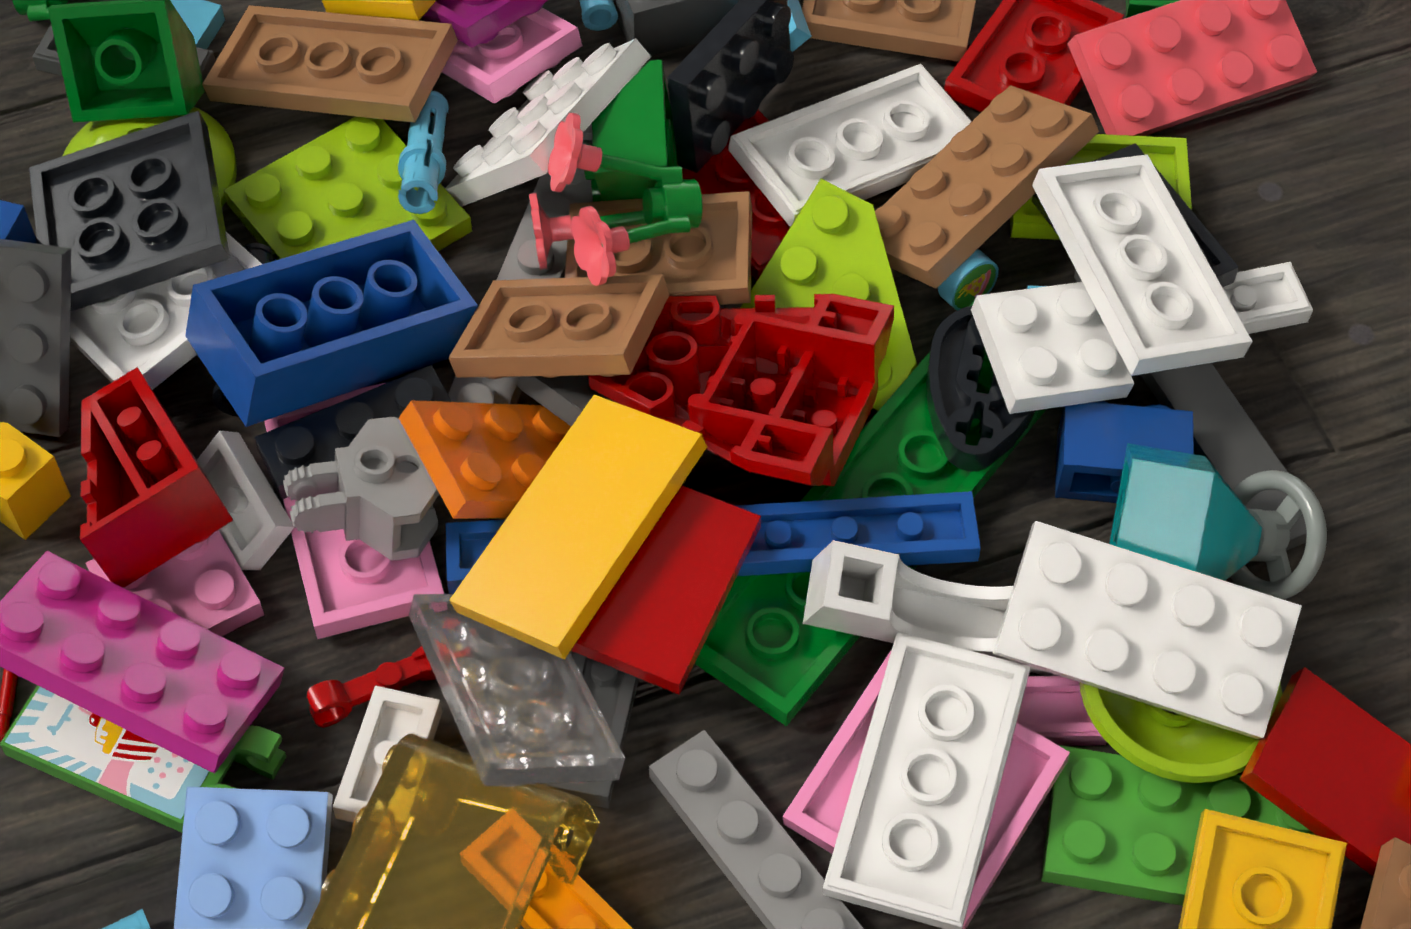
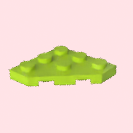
M820 179L752 288L751 303H743L741 308H755V295H775L776 308L814 307V294H838L893 305L894 321L887 352L878 369V392L871 413L875 415L918 365L873 204Z

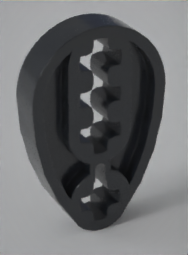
M968 306L949 315L939 325L934 334L926 381L927 403L934 433L948 461L962 470L980 471L988 468L1014 446L1028 428L1037 410L1009 414L994 372L989 394L976 391L985 355V347L971 312L972 306ZM973 419L981 421L978 446H971L965 443Z

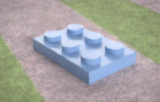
M187 787L174 929H323L333 795L329 792Z

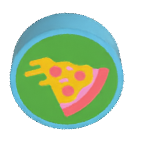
M977 249L938 287L939 295L957 311L968 307L976 299L977 295L989 294L998 277V266L982 251Z

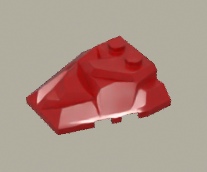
M814 294V307L776 308L775 295H755V308H720L716 295L669 296L631 374L612 377L588 375L589 387L619 404L702 434L707 450L746 471L807 485L835 486L876 400L878 369L887 352L894 321V306L838 294Z

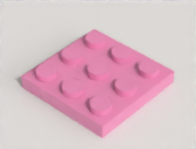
M891 651L783 815V824L831 854L834 851ZM1018 722L1013 734L963 929H966L1069 759V751Z

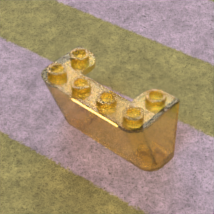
M415 733L407 734L400 739L398 744L393 745L388 750L382 766V775L367 805L361 808L355 817L352 836L336 869L328 874L323 883L320 902L307 929H519L547 863L550 864L560 882L574 884L598 828L599 821L583 798ZM569 829L573 830V836L566 850L567 835Z

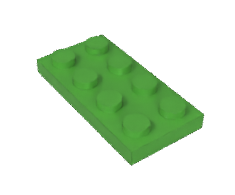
M1059 745L1069 751L1070 755L1067 764L1051 789L1041 881L1183 906L1200 816L1204 809L1312 835L1316 834L1241 781V775L1236 774L1213 782H1181L1147 772L1121 755Z

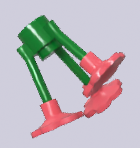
M569 113L565 122L561 121L557 127L554 148L549 158L548 173L551 175L550 187L552 191L561 193L566 184H571L576 168L591 172H597L599 168L657 181L654 187L645 188L643 192V210L599 216L594 207L588 206L581 208L579 215L572 217V219L570 215L549 218L539 203L537 193L529 194L540 270L548 269L547 257L553 242L574 239V255L578 266L582 270H586L587 276L594 286L605 284L607 278L614 276L616 273L614 254L627 251L630 244L666 234L689 233L690 229L698 228L702 219V194L700 186L695 179H683L681 166H653L602 154V149L599 147L582 144L583 131L580 129V115ZM647 224V225L640 226V227H636V228L629 229V230H626V229L624 228V227H626V226H634V225Z

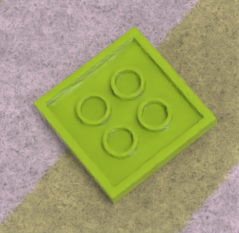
M356 116L223 190L230 209L259 243L267 245L275 251L277 255L276 260L411 220L416 221L437 251L472 232L471 217L441 184H438L437 201L434 200L435 207L431 211L415 214L402 207L398 199L402 184L398 163L401 152L407 146L383 119Z

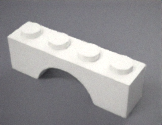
M835 540L812 560L803 624L894 643L896 633L900 632L1016 662L993 654L1013 586H973L936 579L906 566L901 561L899 554ZM1030 667L1031 673H1036L1045 676H1059L1041 669Z

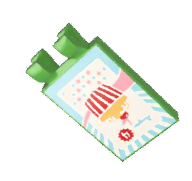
M38 685L0 743L4 754L8 757L183 833L187 787L234 788L220 784L233 761L241 763L251 770L274 780L286 759L285 751L278 749L282 742L280 734L260 726H250L214 774Z

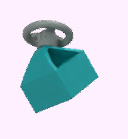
M1127 443L1109 544L1223 581L1230 577L1236 585L1280 599H1287L1301 592L1316 576L1326 551L1327 527L1323 509L1316 495L1305 482L1292 474L1278 470L1258 472L1241 481L1232 490L1206 456ZM1279 490L1287 494L1276 511L1246 508L1247 503L1262 491ZM1303 514L1306 525V546L1299 565L1291 572L1286 548L1290 541V529ZM1249 561L1266 562L1270 581L1256 577L1245 565Z

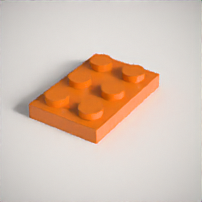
M411 400L399 417L401 424L453 519L507 518L571 428L570 425L542 405Z

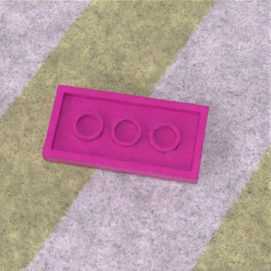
M49 551L42 555L0 601V667L214 774L281 684L284 667Z

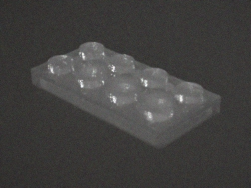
M453 594L413 595L409 618L484 786L515 787L525 784H581L592 781L619 780L625 757L570 652L564 660L456 612L449 601Z

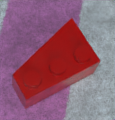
M138 367L82 400L81 455L87 462V480L81 482V497L87 504V523L80 525V540L112 583L125 588L194 544L208 539L215 531L233 521V518L176 425Z

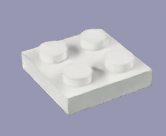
M1083 282L976 296L971 312L1009 414L1126 398L1134 381Z

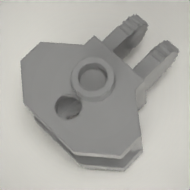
M396 417L369 419L348 447L335 448V461L314 463L307 467L303 465L298 468L294 467L295 469L289 470V473L284 475L285 480H283L287 497H290L291 500H297L295 505L291 506L290 516L293 527L297 528L298 531L313 533L316 530L325 532L343 529L346 541L360 539L393 561L418 557L437 530L438 519L433 503L438 497L439 492L403 425Z

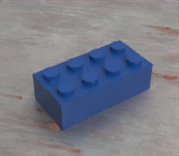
M411 220L194 284L185 337L244 425L248 427L449 359L450 354L474 315L478 304L416 221Z

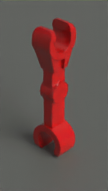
M455 628L442 629L413 652L412 656L395 663H382L375 671L345 683H341L338 680H326L310 687L307 691V699L310 704L309 711L315 724L324 728L340 722L350 714L352 707L371 699L375 686L400 691L403 686L420 679L424 681L462 677L471 668V653L465 652L452 659L440 655L442 651L454 648L461 643L460 631Z

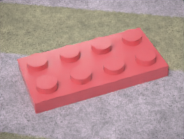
M1180 0L1077 34L1067 43L1106 135L1146 136L1306 81L1317 73L1286 0Z

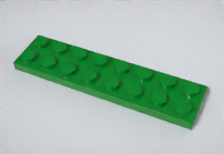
M986 350L976 391L989 394L994 371ZM929 352L861 430L835 486H813L800 502L972 491L974 498L1046 409L1035 412L1028 428L1014 446L988 468L980 471L959 469L948 461L933 430L928 410L926 386L930 358ZM973 419L971 423V428L965 441L968 445L978 446L981 426L979 419ZM911 565L908 567L915 570L918 567V565ZM811 572L737 576L698 655L695 665L784 726H787L860 636L803 624Z

